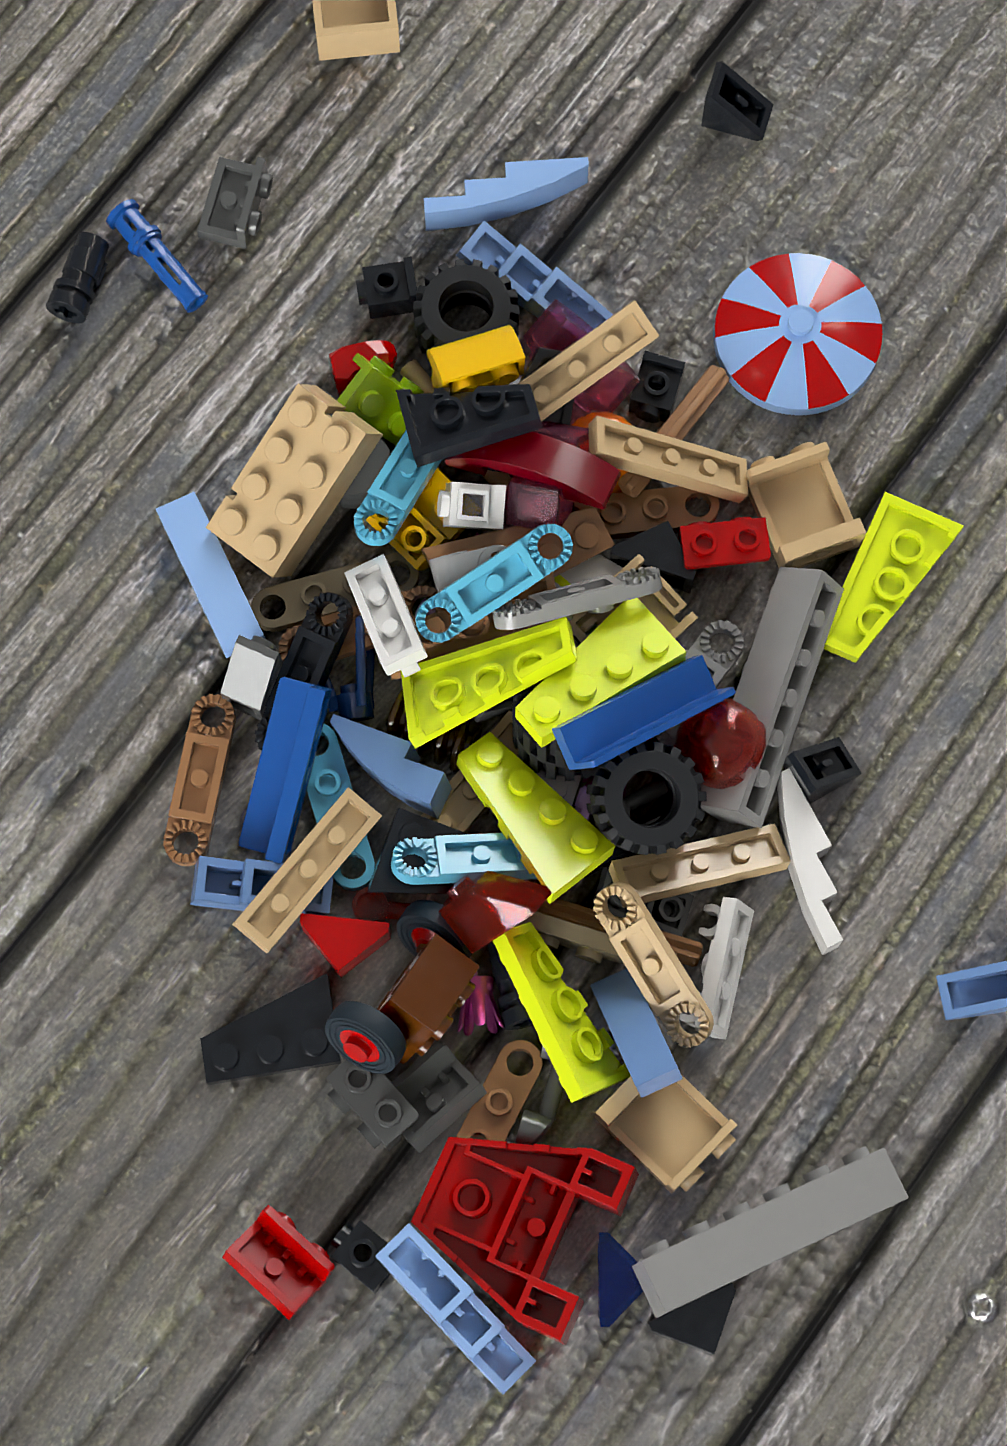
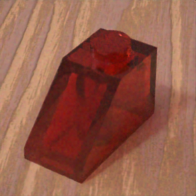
M487 870L474 880H471L466 875L456 882L447 891L451 898L438 912L471 953H474L532 916L552 893L545 885Z

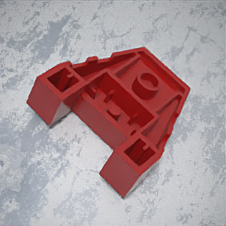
M448 1137L411 1223L520 1324L566 1345L584 1301L577 1295L545 1282L546 1274L578 1200H584L621 1217L639 1174L634 1166L593 1148H565L544 1144L528 1145L507 1143V1141Z

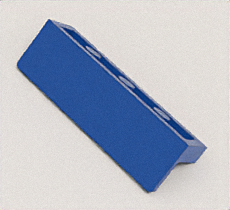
M697 655L552 728V731L569 770L594 768L736 694L734 687L716 689L703 655Z
M282 677L279 680L239 838L240 847L265 853L266 860L281 864L291 854L332 689L288 677Z

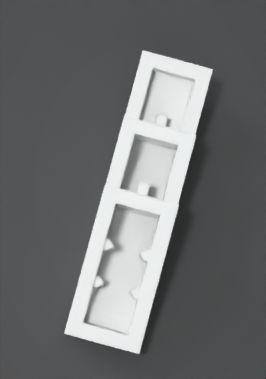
M790 768L781 772L777 782L780 829L783 844L791 860L788 870L802 913L821 954L824 955L838 948L843 941L825 907V904L834 899L837 890L819 859L828 853L832 845Z

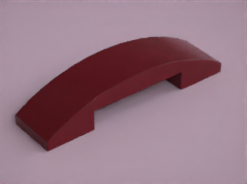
M529 432L444 459L445 464L483 476H485L488 468L562 488L564 499L603 510L621 476L619 469L599 457L561 440L536 432Z

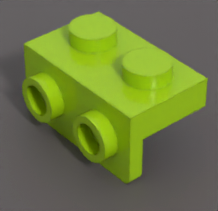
M357 353L352 360L361 369L337 401L346 407L345 412H353L382 433V437L397 445L406 431L396 390L411 389L413 394H423L424 391L405 376L400 382L391 376L395 370L374 355L369 361Z

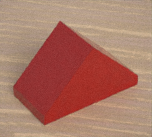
M300 914L299 922L303 931L341 978L391 939L392 930L388 922Z

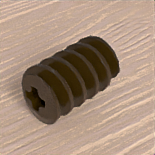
M402 688L393 703L386 721V733L398 738L402 736V739L410 742ZM469 719L419 746L418 755L424 758L434 750L433 760L435 764L441 765L450 757V770L458 772L460 770L456 765L458 754L479 740L483 724L471 733L469 732Z

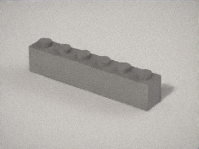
M780 567L775 582L771 587L769 599L761 622L756 629V636L747 662L742 669V676L736 694L729 706L728 716L719 741L715 746L714 755L705 781L701 786V791H706L707 801L701 802V808L718 821L762 828L844 588L823 570Z
M864 1146L843 1156L842 1160L845 1164L843 1167L830 1172L827 1164L803 1175L802 1177L806 1184L790 1190L788 1183L782 1184L762 1194L766 1202L753 1209L750 1208L746 1201L723 1212L722 1214L725 1218L723 1223L710 1228L707 1220L682 1231L685 1240L669 1247L665 1239L643 1249L641 1253L644 1259L633 1265L632 1268L655 1317L658 1318L908 1199L909 1197L885 1148L883 1147L870 1154L867 1147Z

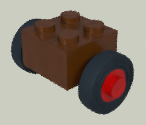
M417 900L412 902L400 916L397 923L398 936L403 945L415 957L404 968L377 1009L361 1002L345 1001L334 1009L326 1022L325 1033L334 1049L346 1060L363 1070L385 1074L391 1072L399 1062L404 1065L415 1053L422 1057L435 1040L438 1041L454 1020L451 1015L457 1007H461L476 987L470 981L480 967L470 959L476 947L474 933L463 918L440 903L430 900Z

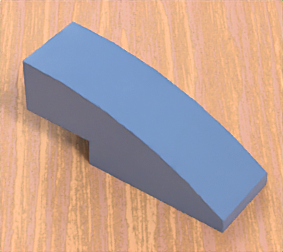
M333 714L330 723L351 756L374 781L410 807L436 819L439 818L452 790L444 772L420 764V757L411 742Z
M199 856L194 869L190 905L244 911L283 863L247 858L245 861ZM333 876L302 913L314 915H328L330 913Z
M1007 961L936 976L945 1020L1007 1011Z
M627 968L591 984L592 991L641 1098L682 1080V1075L649 1004Z

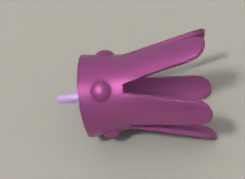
M476 971L470 980L476 987L461 1006L457 1032H460L464 1024V1034L469 1036L473 1033L474 1022L477 1026H483L486 1021L488 1030L496 1034L498 1031L497 1022L501 1027H504L493 996L494 978L491 976H478V971Z

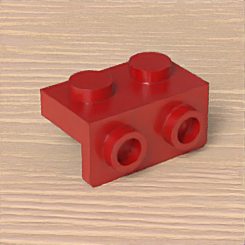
M738 517L729 521L715 523L698 521L679 527L677 538L682 547L684 567L688 570L770 560L771 551L766 517Z
M267 1205L261 1211L257 1220L225 1251L222 1257L288 1320L326 1283L335 1268L334 1264L330 1261L329 1255L320 1245L310 1243L296 1230L294 1222L288 1215L280 1211L277 1212L270 1205Z

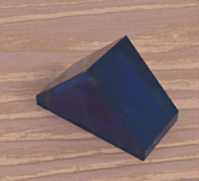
M599 1232L597 1235L598 1329H608L642 1294L643 1289L632 1268L638 1262L608 1232Z

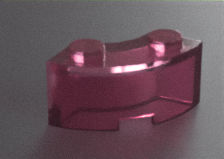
M555 299L523 338L531 350L529 354L531 359L537 347L564 351L592 331L593 328L576 313ZM624 361L574 398V402L588 413L592 410L613 413L640 382V379L629 364Z
M543 421L542 429L532 431L561 440L589 452L588 428ZM515 475L506 486L504 508L507 509L506 524L535 529L543 524H556L562 527L573 509L574 502L564 499L562 488Z

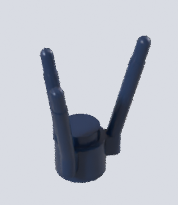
M361 615L355 619L356 683L340 686L341 694L336 695L330 677L325 685L326 688L332 689L328 705L329 713L338 712L339 716L354 722L373 719V709H375L373 698L375 648L365 652L364 621Z

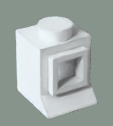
M464 482L446 483V490L439 491L437 502L438 517H444L443 527L490 531L503 529L506 485Z

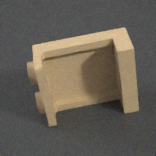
M813 442L803 443L793 448L789 455L775 459L774 456L761 458L752 463L751 468L747 470L748 495L757 517H766L770 548L779 568H802L861 546L866 535L860 517L853 519L829 463L828 454L830 449L827 442L814 445Z
M683 1075L682 1080L641 1098L630 1076L595 1112L594 1118L671 1194L679 1186L687 1192L705 1173L699 1165L710 1154L719 1159L736 1141L730 1133L736 1128L737 1124L732 1119L728 1120Z

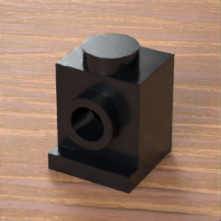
M412 256L403 257L404 261L362 267L364 279L356 280L359 305L368 304L370 319L413 313V302L416 301L417 286Z
M645 350L630 397L628 412L635 413L636 417L649 423L665 422L672 414L683 379L686 362ZM649 385L659 387L662 389L659 391L652 390L649 387Z
M361 1220L355 1227L349 1223L345 1224L331 1242V1245L336 1248L331 1257L375 1294L391 1275L375 1257L388 1243ZM362 1244H366L372 1249V1256L366 1262H360L355 1258V1250Z

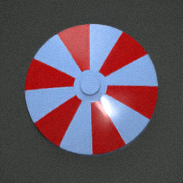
M789 253L769 257L753 264L740 273L732 281L721 298L713 332L714 348L720 367L726 370L732 386L752 403L764 409L785 415L822 413L840 406L856 395L868 381L875 368L881 350L883 335L877 304L863 282L851 271L832 260L803 253Z

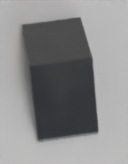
M723 61L716 62L705 97L701 126L750 140L761 141L764 138L774 104Z
M668 520L613 546L610 560L622 568L640 554L645 559L641 566L643 569L651 566L656 567V569L660 570V576L672 588L687 593L691 592L696 572L694 569L688 570L684 567L681 544Z
M840 737L793 751L786 757L781 770L782 772L790 768L809 804L862 774Z
M730 1283L646 1323V1326L652 1334L708 1355H714L736 1290L733 1284Z

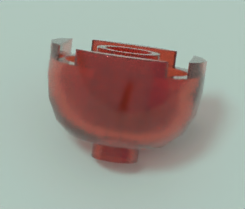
M725 699L679 723L675 747L681 750V754L684 757L692 759L695 763L693 768L695 772L702 774L705 786L725 789L742 782L744 779L740 775L745 773L749 767L755 770L761 762L766 748V729L763 723L758 720L756 714L743 704L733 699Z

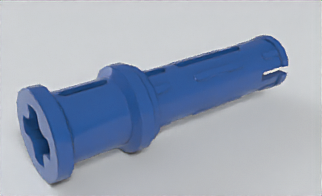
M128 199L121 202L108 215L106 219L107 225L110 229L118 230L128 242V250L132 255L144 258L161 281L182 303L188 313L200 308L207 300L208 295L205 291H202L183 265L161 241V230L157 225H150L139 212L140 207L136 200ZM131 223L137 228L136 231L131 227ZM164 263H166L171 268V270L176 274V276L181 280L182 283L180 285L164 267Z

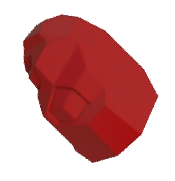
M385 340L364 341L343 346L330 353L329 360L338 397H340L361 369L352 360L357 353L369 361L375 355L394 369V364L397 361L395 346Z

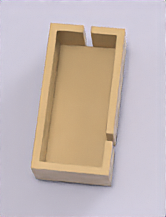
M312 0L319 61L400 52L395 0Z
M299 383L296 385L231 487L237 495H226L206 526L208 530L272 578L292 576L383 436L382 433L353 412H344L345 406L316 385Z

